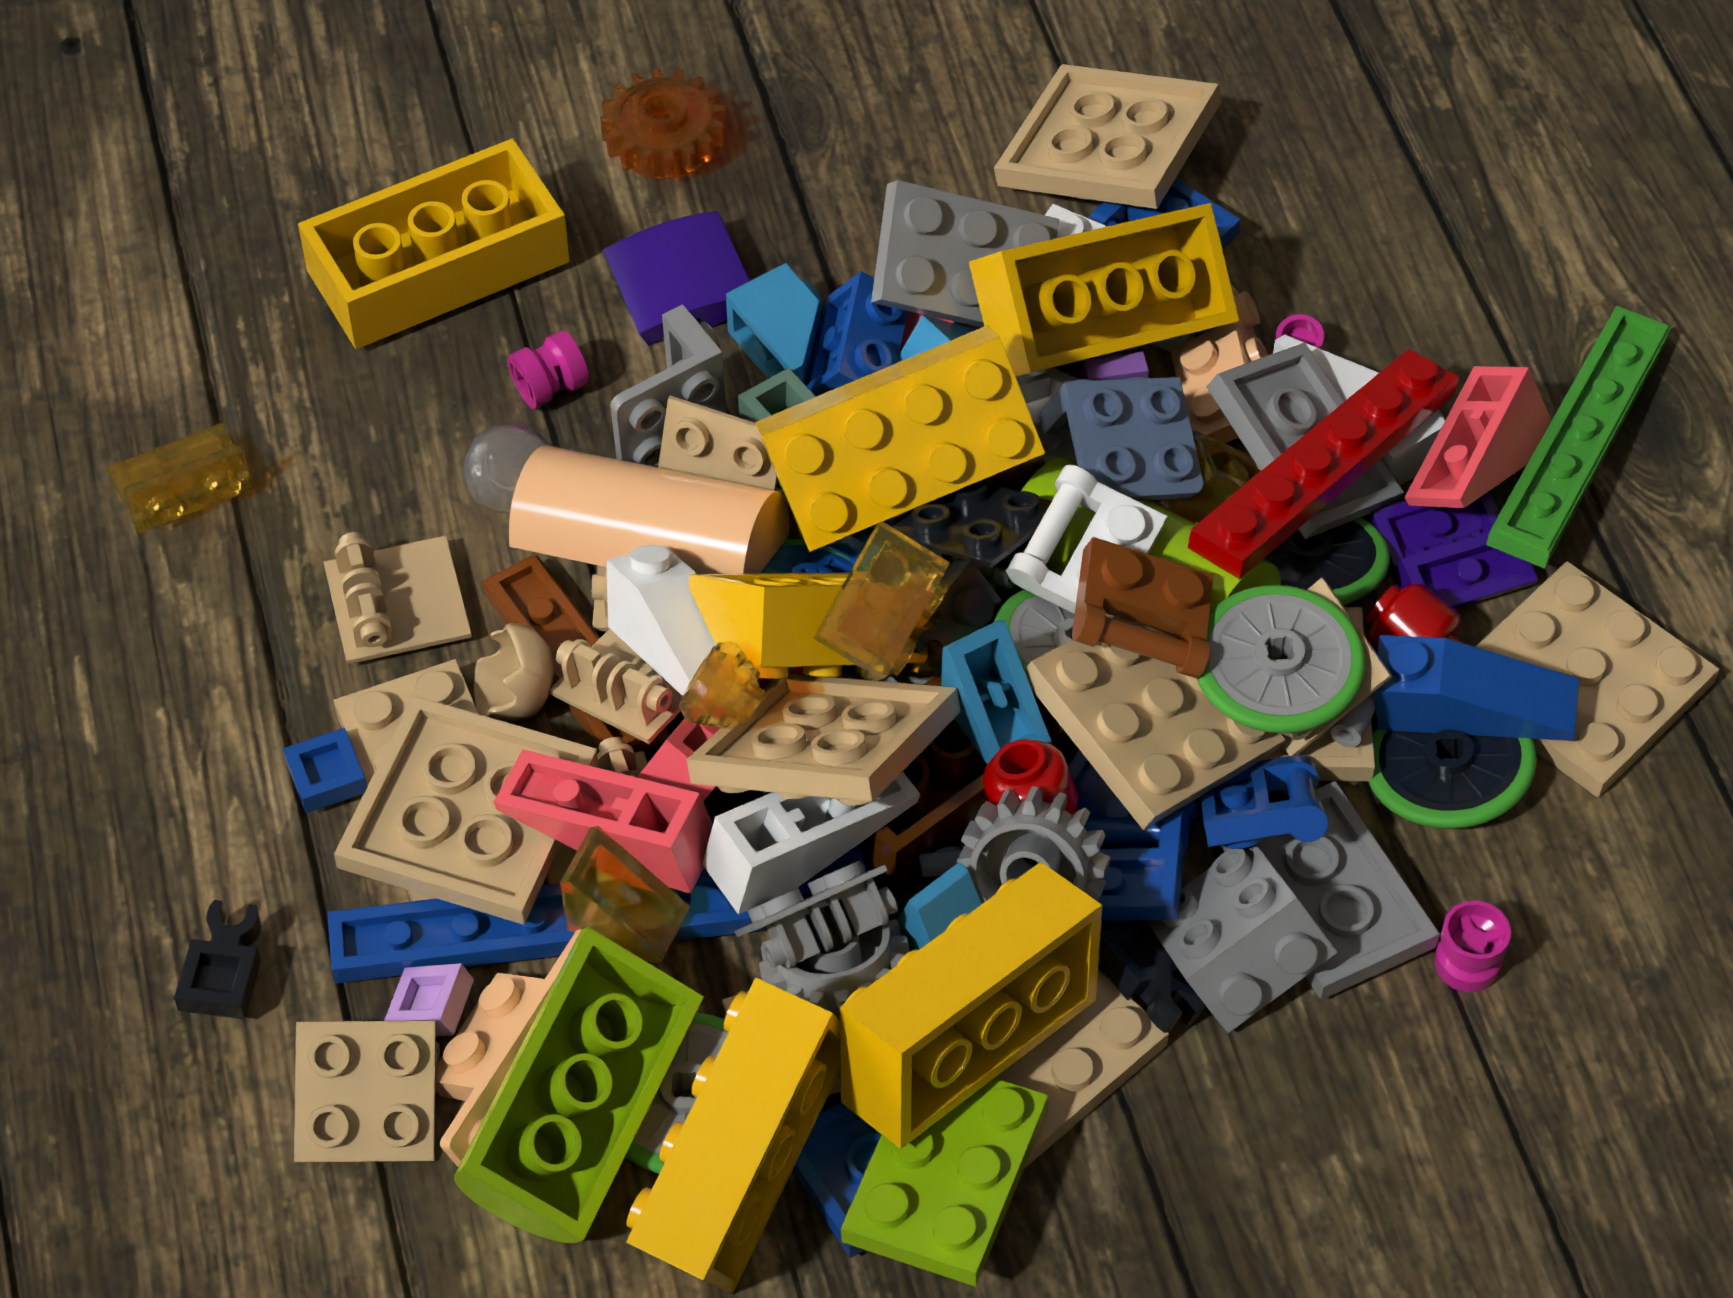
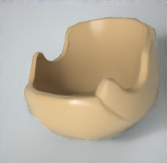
M509 623L503 630L491 633V639L498 641L501 647L495 654L477 660L474 679V700L479 715L503 722L527 720L535 716L549 697V689L554 684L555 672L550 647L536 630L524 623Z

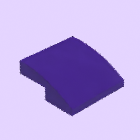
M718 211L699 213L664 222L635 233L603 249L637 331L648 346L664 338L662 314L682 304L695 319L701 318L711 328L727 320L726 293L751 281L724 220Z
M1490 491L1465 508L1409 506L1407 501L1374 510L1366 519L1380 532L1388 545L1390 553L1389 569L1399 587L1403 589L1409 584H1422L1454 609L1527 587L1538 581L1531 563L1486 545L1490 530L1499 515Z

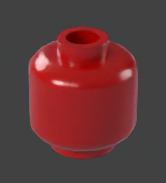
M1419 583L1409 584L1403 589L1398 585L1390 587L1378 600L1365 620V625L1371 629L1368 642L1376 653L1378 651L1379 635L1446 638L1462 643L1455 637L1461 623L1459 612Z
M1030 739L1010 742L1002 747L985 767L982 779L983 787L988 801L996 806L1005 790L1011 789L1017 795L1020 802H1024L1031 787L1035 786L1039 787L1042 801L1052 804L1054 798L1060 792L1066 794L1067 802L1064 810L1071 815L1076 812L1078 793L1063 753L1050 743Z

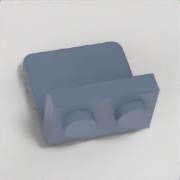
M1135 377L1098 381L1082 379L1065 382L1040 411L1044 435L1071 434L1078 467L1088 471L1097 482L1136 501L1194 497L1203 488L1202 473L1180 377Z

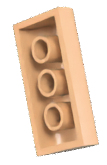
M548 445L537 448L526 461L515 487L509 518V547L607 567V559L630 554L633 549L639 546H660L664 544L693 569L696 574L761 573L790 534L788 504L781 492Z

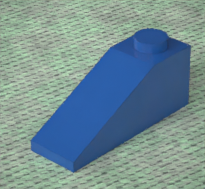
M1379 635L1377 655L1393 677L1373 692L1378 730L1422 733L1458 730L1467 735L1575 741L1579 678L1446 638Z

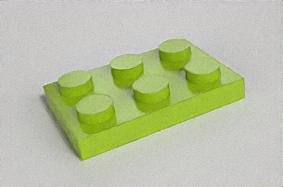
M994 1078L902 1149H899L881 1134L842 1224V1242L976 1287L1047 1113L1048 1095Z

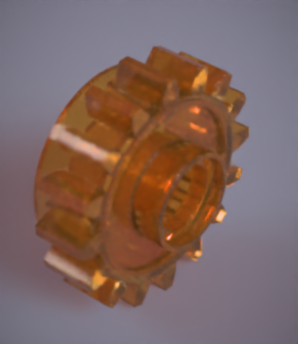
M654 68L651 79L644 80L637 73L631 74V87L628 88L624 85L615 84L613 86L614 99L603 100V116L600 117L602 141L607 142L609 157L619 156L622 161V168L626 171L631 169L645 178L673 179L689 173L693 174L705 162L711 163L714 160V147L724 146V130L726 129L725 105L719 103V91L717 89L705 91L704 78L701 76L687 82L684 81L682 69H677L670 78L663 77L660 68Z

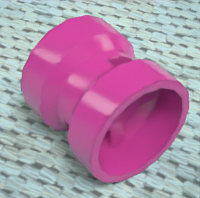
M565 330L546 337L543 346L533 350L524 347L509 354L507 358L514 384L525 403L531 409H537L550 403L553 395L561 390L573 392L589 383V372L583 355L574 339Z
M1475 900L1464 901L1455 905L1446 914L1434 956L1436 972L1443 982L1453 989L1463 992H1480L1490 987L1496 981L1511 937L1510 924L1503 912L1490 903Z

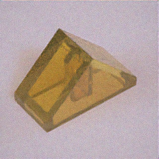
M599 826L589 828L560 882L568 931L575 933L576 930L584 929L588 926L636 956L653 963L663 961L690 908L685 901Z

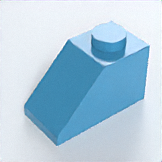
M785 263L726 293L727 328L731 337L767 379L790 368L805 385L819 325V313L822 311L823 306L820 295L814 285L808 280L802 281Z

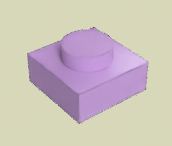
M462 963L404 968L384 1021H436V1036L454 1035L474 979Z

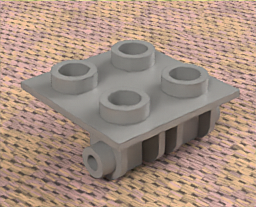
M859 860L809 882L808 886L813 895L803 900L799 888L749 909L747 912L752 923L734 932L739 937L766 926L771 939L762 942V948L769 964L773 968L781 964L791 968L796 963L820 953L816 941L825 952L833 949V940L820 908H824L834 932L842 943L852 939L851 930L854 936H858L877 926L888 924V916L898 911L895 898L888 887L878 890L873 880V877L888 870L885 865L865 872Z

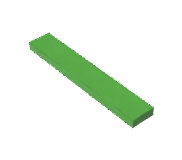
M1616 305L1493 524L1486 543L1487 546L1545 569L1668 342L1672 329L1671 326Z

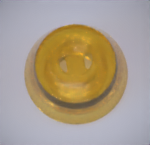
M734 641L717 642L696 670L679 703L686 721L727 729L734 719L745 725L756 710L765 693V690L755 685L760 672Z

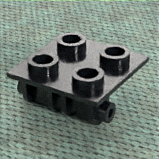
M983 479L917 507L910 515L887 530L888 537L903 541L902 553L908 557L909 562L914 566L925 567L944 574L954 560H971L994 591H1001L1004 588L1010 589L1015 585L1008 578L1006 572L1012 560V552L1033 536L1052 501L1039 498L1033 492L1012 490L988 483L987 480Z

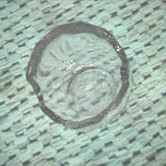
M516 422L492 425L474 437L464 458L463 478L473 500L497 512L510 513L515 487L526 461L540 446H550L544 437L533 428Z

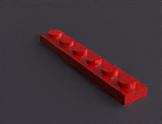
M1408 348L1196 524L1190 531L1188 549L1236 578H1242L1455 395L1459 376Z

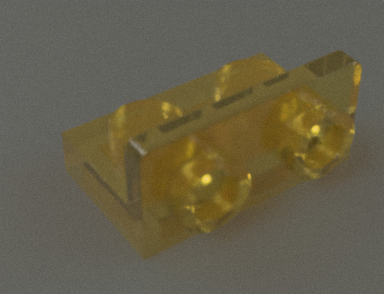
M222 423L107 467L111 483L137 534L157 526L168 525L182 516L210 505L227 502L236 495L252 489L245 455L240 445H233Z
M884 522L879 523L870 535L813 639L863 668L861 677L866 680L876 682L887 677L889 673L897 676L909 661L917 642L909 636L920 616L929 619L947 591L948 586L940 580L950 562Z

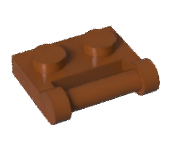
M1092 537L1082 553L1072 639L1073 641L1093 647L1097 642H1102L1176 665L1177 673L1198 679L1205 670L1210 654V643L1206 640L1213 574ZM1106 613L1178 635L1179 639L1106 617Z

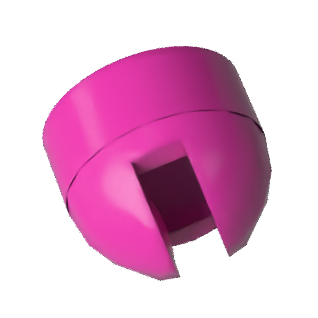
M1295 314L1285 318L1279 324L1276 331V339L1285 334L1323 350L1324 330L1315 318L1305 314Z

